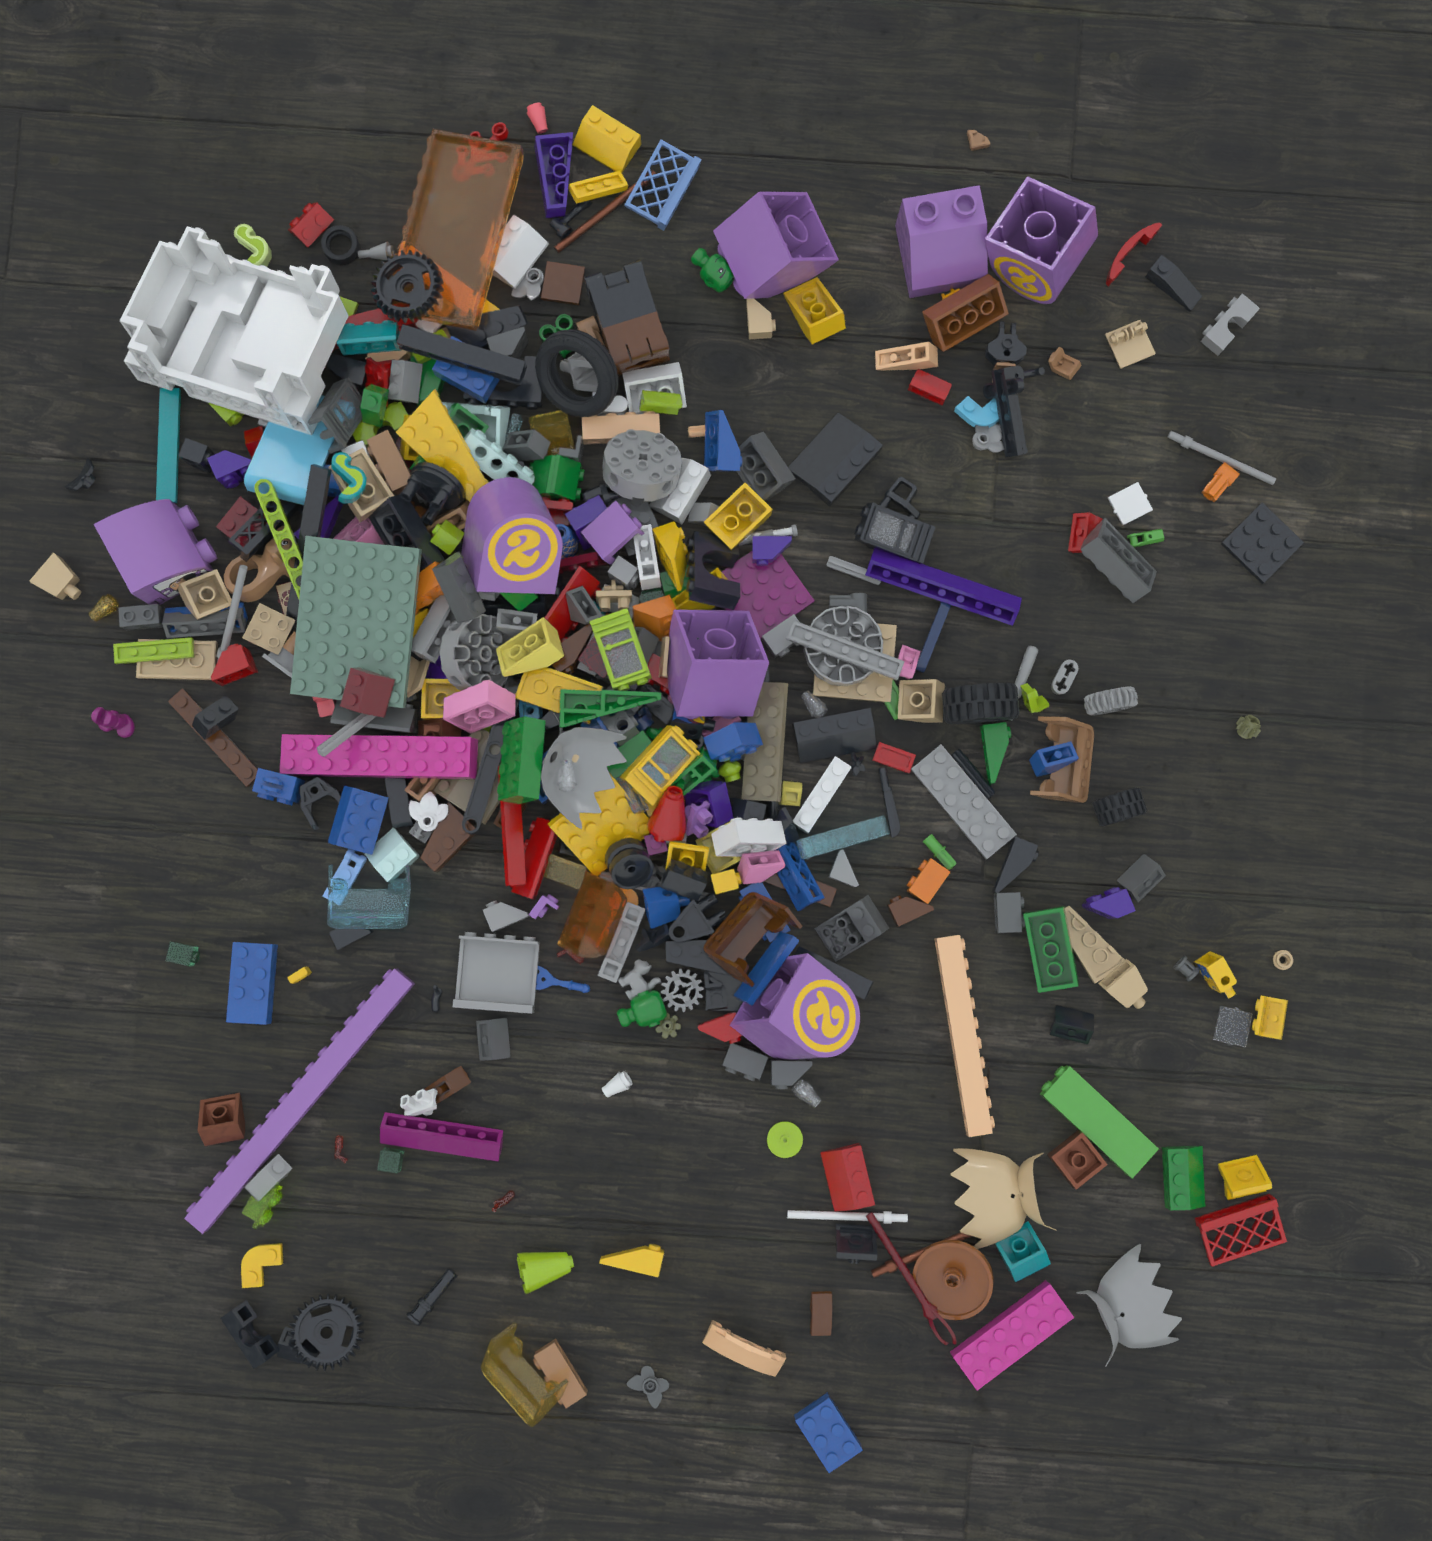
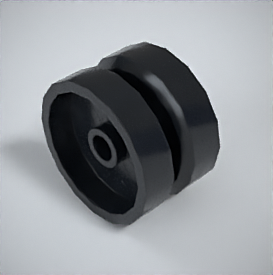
M621 839L613 843L605 854L606 866L614 884L619 888L636 889L650 880L653 874V863L645 845L638 839Z

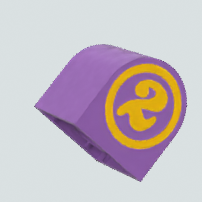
M1027 176L985 238L992 270L1006 286L1022 297L1041 304L1053 303L1098 237L1095 206Z
M512 477L499 478L485 484L474 494L469 503L461 552L476 591L555 594L563 543L561 534L540 493L527 481Z
M806 953L788 956L752 1006L743 1002L730 1026L763 1052L776 1059L828 1058L841 1054L853 1043L859 1030L860 1011L857 999L849 986Z

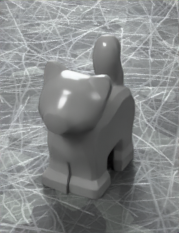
M636 960L633 970L629 971L624 977L618 978L622 987L626 985L631 986V991L625 992L630 1000L638 996V993L652 990L656 984L661 982V979L658 977L653 978L649 983L644 980L642 975L648 973L652 967L647 961Z

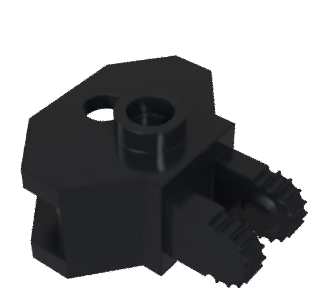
M1000 321L998 336L987 345L985 358L993 365H996L997 362H1009L1017 365L1026 356L1027 347L1016 335L1015 322H1012L1010 325V334H1004L1005 324Z

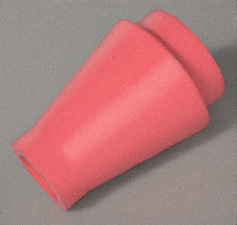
M541 103L529 105L527 107V115L537 133L541 134L548 131L544 106Z

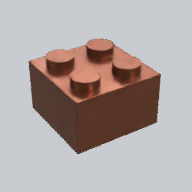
M1079 1130L1047 1154L1074 1189H1078L1108 1165L1084 1133Z

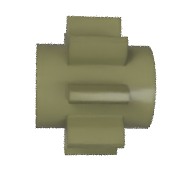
M1246 715L1245 718L1241 716L1236 722L1238 725L1236 727L1237 733L1244 739L1256 738L1261 732L1259 729L1261 727L1260 721L1253 715Z

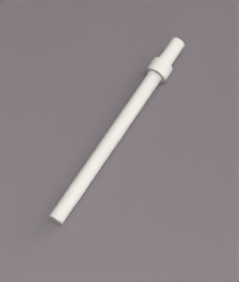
M788 1210L787 1218L868 1221L866 1218L868 1213ZM891 1211L873 1213L877 1221H883V1224L908 1222V1214H892Z

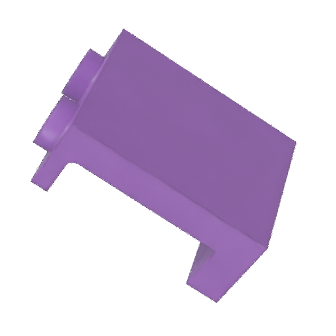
M617 501L613 502L581 531L599 556L609 565L616 560L613 555L638 533L641 536L644 534L641 529L643 525L636 517L632 518L630 516L632 511L626 504L621 505Z

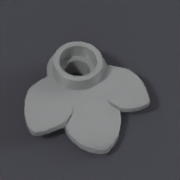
M537 268L529 269L516 289L513 288L512 297L523 298L528 296L531 301L537 298L541 292L540 285L544 281L542 271Z
M995 424L990 428L988 426H975L976 433L972 438V442L977 450L988 449L993 453L1004 450L1003 443L1000 441L1002 439L1000 424Z

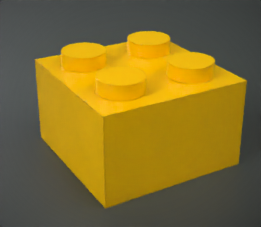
M425 679L422 686L421 718L423 720L443 718L444 698L453 693L460 692V690L453 686L448 679Z

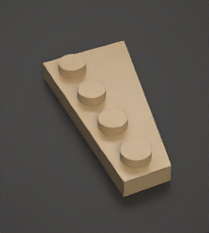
M1070 906L1065 907L1072 949L1092 982L1097 983L1110 974L1125 959L1094 931Z

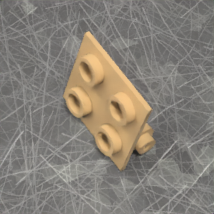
M1138 320L1105 334L1120 369L1156 354L1145 331L1148 329L1146 322L1142 323L1141 320Z
M259 603L242 638L279 655L296 620Z

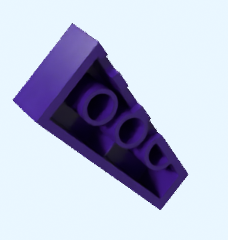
M573 132L535 136L534 147L546 218L565 216Z

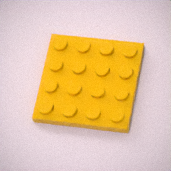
M611 774L610 776L615 784V788L594 793L602 812L579 813L582 829L576 827L561 813L548 823L549 827L595 877L607 869L605 854L613 843L625 838H634L641 841L644 839V836L650 834L647 828L649 817L644 812L633 813L626 796L631 800L632 798Z

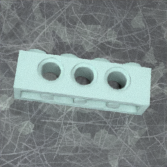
M471 428L464 437L471 450V455L480 466L479 469L492 479L510 477L508 472L515 471L518 476L512 478L525 480L532 485L535 478L533 471L527 466L523 467L517 463L518 460L513 455L504 453L499 444L496 442L491 443L487 440L486 435L482 431ZM484 447L486 452L479 453L476 448ZM500 459L502 461V464L498 466L494 465L492 463V460Z

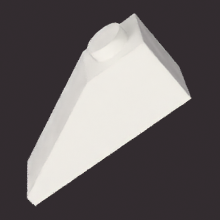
M651 524L643 525L641 529L644 534L641 536L638 533L633 539L641 588L646 590L661 587L652 527Z

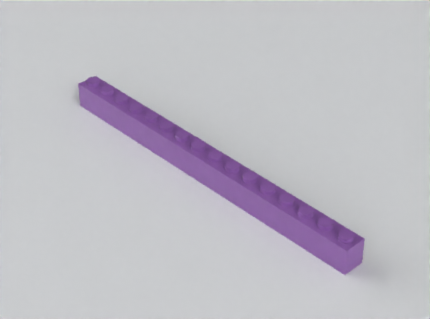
M396 968L393 971L389 969L385 973L382 984L380 986L377 984L370 991L369 994L372 996L367 1001L363 1000L357 1007L358 1012L354 1017L351 1015L344 1022L346 1027L341 1032L337 1031L331 1038L333 1042L328 1048L325 1046L318 1053L319 1059L315 1063L312 1061L304 1071L307 1073L302 1079L300 1077L297 1078L292 1084L293 1090L289 1094L286 1092L278 1101L280 1105L276 1110L274 1108L270 1110L265 1117L267 1118L266 1122L263 1125L259 1124L252 1132L254 1136L251 1140L247 1139L239 1147L240 1153L237 1156L233 1155L227 1161L226 1165L228 1167L224 1172L219 1171L213 1178L214 1184L211 1187L207 1186L199 1196L202 1198L198 1203L194 1202L187 1209L188 1214L184 1219L199 1232L204 1234L212 1227L415 985L399 969Z

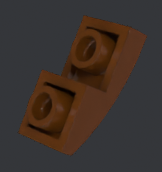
M811 1292L810 1334L811 1336L831 1335L832 1292Z

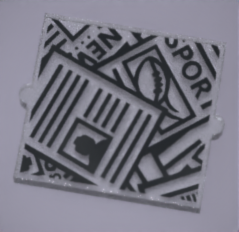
M1220 1006L1213 1040L1227 1043L1229 1046L1233 1044L1246 1047L1253 1013L1240 1011L1238 1008L1231 1009Z

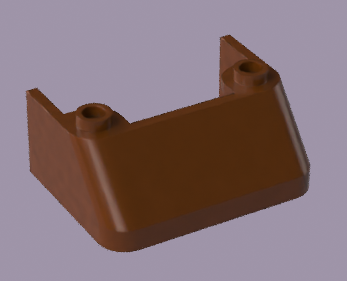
M751 892L739 902L704 944L703 949L712 960L732 977L753 987V981L746 974L749 965L744 958L767 931L772 933L780 932L787 923L798 929H801L802 925L787 906L756 892Z

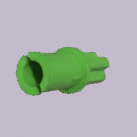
M933 834L923 841L934 854L933 857H937L947 870L952 869L956 865V861L945 850L946 847H943Z

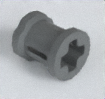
M1184 955L1176 962L1173 968L1179 970L1189 982L1199 973L1200 968L1195 967L1187 960L1188 957Z

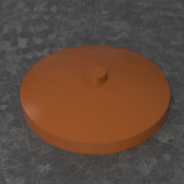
M943 1240L928 1246L917 1258L912 1274L927 1300L937 1307L938 1314L944 1319L963 1320L975 1316L987 1305L993 1291L994 1278L988 1260L978 1249L958 1240Z

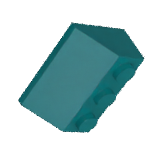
M391 320L383 321L381 324H375L374 322H364L363 325L347 323L339 335L337 345L343 355L401 351L399 345H397L400 334L397 322Z

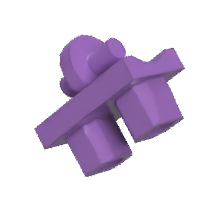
M704 801L700 806L691 804L685 807V816L687 818L685 834L687 836L694 833L700 839L708 834L709 829L705 825L712 821L713 815L708 811L710 803Z

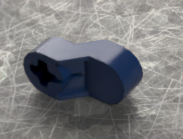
M647 707L642 708L638 711V714L636 713L633 716L639 724L636 726L639 732L647 730V728L654 724L653 715Z

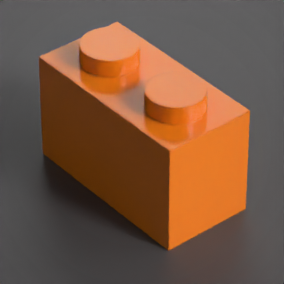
M932 858L928 861L924 860L918 868L920 872L917 877L912 876L907 883L909 887L907 892L925 904L931 901L950 874V871Z

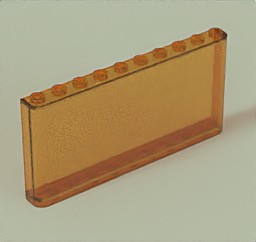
M433 129L431 136L427 139L428 148L422 158L423 166L417 176L418 184L417 188L413 191V203L408 209L407 225L403 227L402 243L398 245V256L401 255V250L406 255L409 250L412 251L413 255L418 251L420 255L425 254L428 258H431L442 274L444 291L440 292L442 299H436L439 306L434 304L432 306L434 312L428 310L429 316L421 315L422 320L476 331L481 320L523 162V149L518 144ZM425 273L423 278L425 288L428 290L430 288L429 273ZM406 285L404 292L410 293L413 291L414 285ZM393 301L392 305L397 307L410 306L408 304L397 301Z

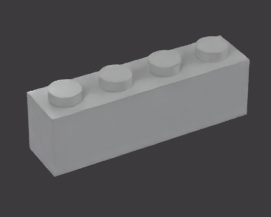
M440 595L435 599L412 641L411 651L420 658L433 663L436 662L440 655L443 634L448 626L456 620L444 595Z

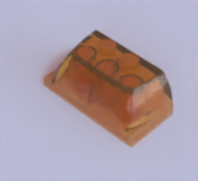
M586 871L557 945L583 958H596L605 955L627 903V897L623 890L614 883Z

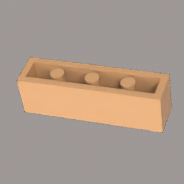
M647 411L644 414L626 412L625 415L607 413L605 416L582 417L584 444H608L617 434L624 433L629 429L660 433L659 413L655 414L654 411Z

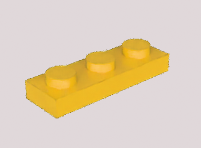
M621 171L570 183L568 186V190L576 204L628 189V183Z

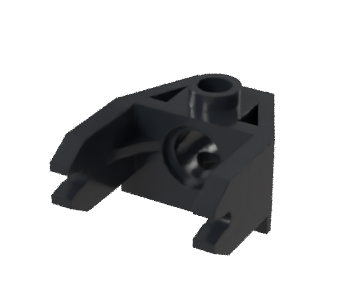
M317 777L300 786L301 809L314 831L320 828L311 812L312 803L326 795L334 797L338 803L341 798L339 789L321 777ZM314 786L318 788V792L316 794L313 792Z

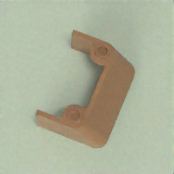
M1038 717V721L1048 724L1046 735L1049 740L1054 742V746L1071 741L1079 759L1051 773L1050 779H1045L1040 785V791H1031L1030 795L1051 800L1077 803L1086 802L1089 791L1094 742L1093 727L1068 717Z

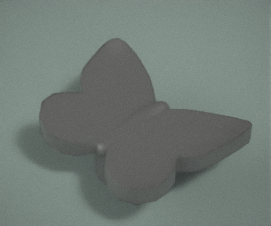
M645 1365L641 1369V1375L637 1374L627 1381V1386L633 1390L643 1391L647 1395L651 1406L657 1408L662 1400L661 1392H665L669 1388V1382L664 1378L655 1377L652 1367Z

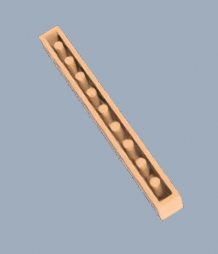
M960 935L935 938L966 1135L973 1137L993 1134L992 1128H995L993 1116L989 1114V1108L992 1107L990 1096H986L985 1090L988 1088V1081L986 1076L983 1077L982 1071L985 1068L983 1056L980 1057L979 1053L982 1044L980 1037L976 1035L978 1020L977 1017H973L972 1009H975V1002L973 997L970 998L969 992L972 989V983L966 974V970H969L967 958L963 956L965 941L964 938H960Z

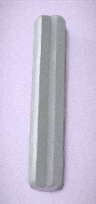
M830 556L827 561V567L876 585L881 583L880 580L866 576V568Z

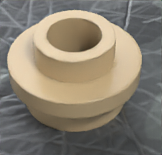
M1279 950L1273 956V964L1280 970L1289 969L1293 964V957L1288 951ZM1281 956L1285 958V962L1283 964L1279 961Z

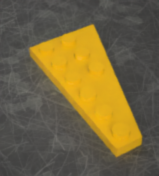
M434 389L396 433L428 463L436 464L454 475L462 484L465 490V498L470 502L474 494L489 482L484 478L479 469L480 466L471 455V450L458 427L450 418L446 406L442 404L438 397L437 390Z

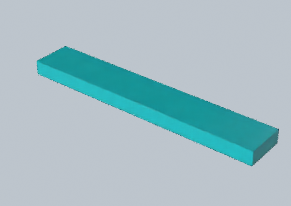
M160 388L156 501L170 499L173 503H177L181 390L179 388H173L172 391Z

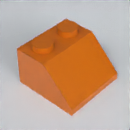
M670 595L632 606L634 627H644L658 637L659 641H662L663 637H669L673 611L676 610Z

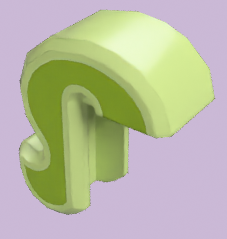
M238 225L234 230V237L238 239L241 245L254 253L247 261L257 266L264 265L267 267L272 258V252L266 241L260 236H256L253 228L249 225Z

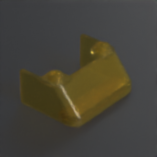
M514 1322L490 1340L481 1370L488 1381L525 1423L533 1427L562 1398L569 1381L565 1379L559 1384L556 1381L550 1380L546 1383L521 1355L523 1344L518 1337L514 1336L517 1324Z

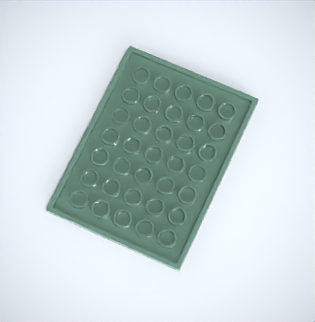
M305 536L290 694L342 700L350 668H362L396 679L388 706L406 708L422 549Z

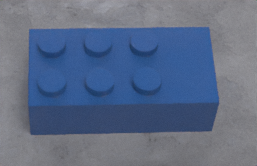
M233 942L226 1022L263 1025L272 1023L278 944Z

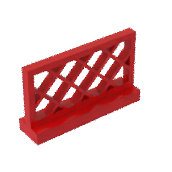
M1269 1193L1196 1217V1225L1199 1227L1209 1264L1215 1266L1287 1242L1277 1209L1279 1207L1277 1199ZM1272 1210L1274 1216L1271 1222L1268 1223L1262 1218L1265 1212ZM1250 1217L1256 1219L1251 1229L1243 1226L1246 1219ZM1260 1222L1268 1225L1264 1235L1255 1232ZM1231 1223L1237 1225L1233 1235L1224 1232L1227 1225ZM1241 1228L1249 1231L1245 1241L1236 1238ZM1272 1228L1278 1230L1280 1238L1271 1240L1267 1237ZM1214 1229L1218 1231L1215 1240L1211 1241L1207 1238L1206 1232ZM1223 1234L1231 1238L1226 1248L1218 1244ZM1254 1234L1261 1237L1259 1244L1256 1246L1249 1244ZM1235 1240L1243 1244L1238 1252L1230 1250ZM1216 1247L1224 1250L1221 1257L1213 1259L1212 1253Z

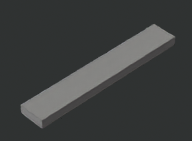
M794 620L786 637L788 641L894 680H898L905 662Z

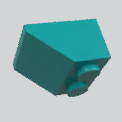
M1029 1221L1025 1222L1018 1232L995 1243L1015 1282L1051 1264L1045 1248Z

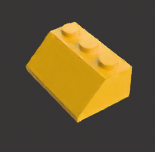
M592 105L580 124L573 146L611 170L623 173L641 146V135Z

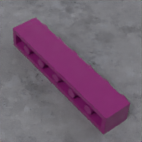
M385 1112L380 1126V1143L499 1161L503 1144V1130Z

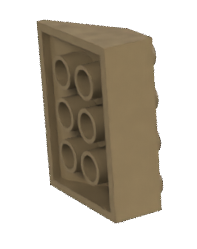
M484 729L473 732L469 736L478 739L477 773L490 735ZM492 745L489 748V752L492 755H497L500 752V747ZM498 773L484 814L483 824L487 823L500 803L497 793L499 785ZM441 779L433 791L463 811H466L475 779Z

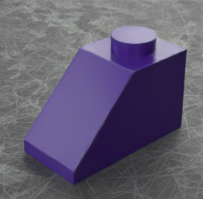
M753 536L752 563H756L757 566H768V563H772L791 544L792 536Z

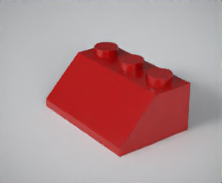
M859 1143L820 1152L835 1212L856 1210L875 1205L862 1148Z

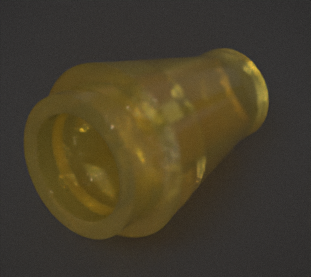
M110 594L103 595L88 614L97 622L99 619L116 611L119 604Z

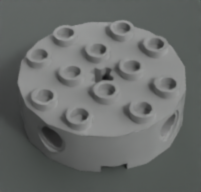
M629 429L624 433L617 434L608 442L603 456V479L612 491L627 499L632 500L635 497L644 499V501H656L665 498L676 489L682 466L680 451L672 441L665 438L661 433Z
M839 606L826 609L810 625V627L878 652H883V639L879 625L870 614L857 607ZM804 646V654L809 668L819 679L830 685L850 686L862 682L873 673L870 670Z
M481 614L474 620L459 623L454 620L443 634L440 648L442 671L445 673L448 681L458 690H465L485 680L493 681L501 687L506 683L508 676L504 677L502 675L496 648L512 637L496 629L497 617Z

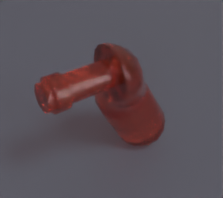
M564 947V950L557 953L558 957L567 953L579 964L584 961L580 954L569 947Z
M337 1136L335 1138L334 1157L346 1163L348 1159L340 1155L343 1148V1137Z
M509 1190L503 1198L494 1201L492 1211L496 1212L497 1208L508 1204L515 1196L514 1191Z

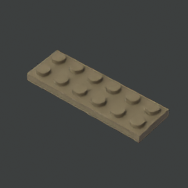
M763 682L753 716H747V723H756L763 745L756 748L757 751L754 753H745L742 786L743 800L780 802L788 683Z

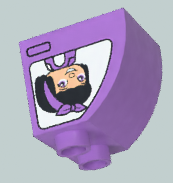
M170 499L140 504L113 514L94 524L131 594L149 605H161L179 595L178 587L180 583L213 571L210 563L218 559L206 538L199 542L196 539L192 529L199 526V522L190 507L185 505L179 508Z

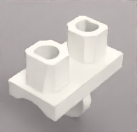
M422 1089L411 1097L409 1095L402 1096L400 1106L405 1109L404 1115L413 1117L420 1114L425 1116L431 1115L433 1110L437 1109L435 1098L438 1091L436 1089L428 1091Z

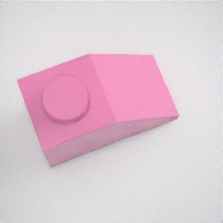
M779 850L744 853L741 856L737 871L743 884L761 883L783 869L785 863Z

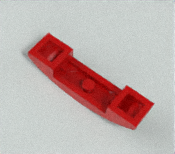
M1160 222L1140 230L1123 245L1108 271L1106 285L1108 287L1124 269L1125 266L1121 261L1139 241L1147 245L1162 227Z

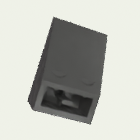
M869 895L814 929L836 962L888 930L889 927Z

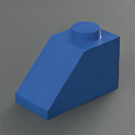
M1070 741L1037 750L1029 761L1036 777L1054 773L1077 761L1079 757Z

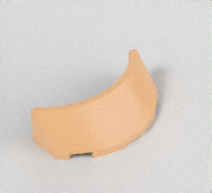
M712 1320L702 1342L714 1351L741 1365L775 1377L786 1359L785 1353L778 1350L772 1351L770 1348L766 1349L731 1333V1330L722 1328V1325Z

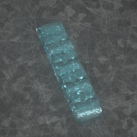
M883 815L796 840L801 860L880 838L889 835L890 832Z

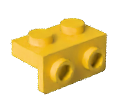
M1262 995L1260 999H1257L1255 1010L1258 1011L1257 1019L1253 1020L1252 1025L1255 1035L1282 1040L1288 1000Z

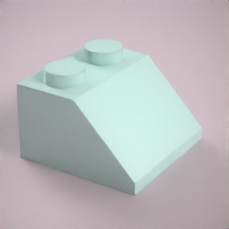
M392 828L375 844L372 855L365 853L373 867L390 883L420 857L395 828Z

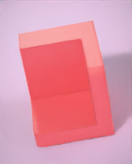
M313 697V701L317 703L319 717L332 716L337 700Z

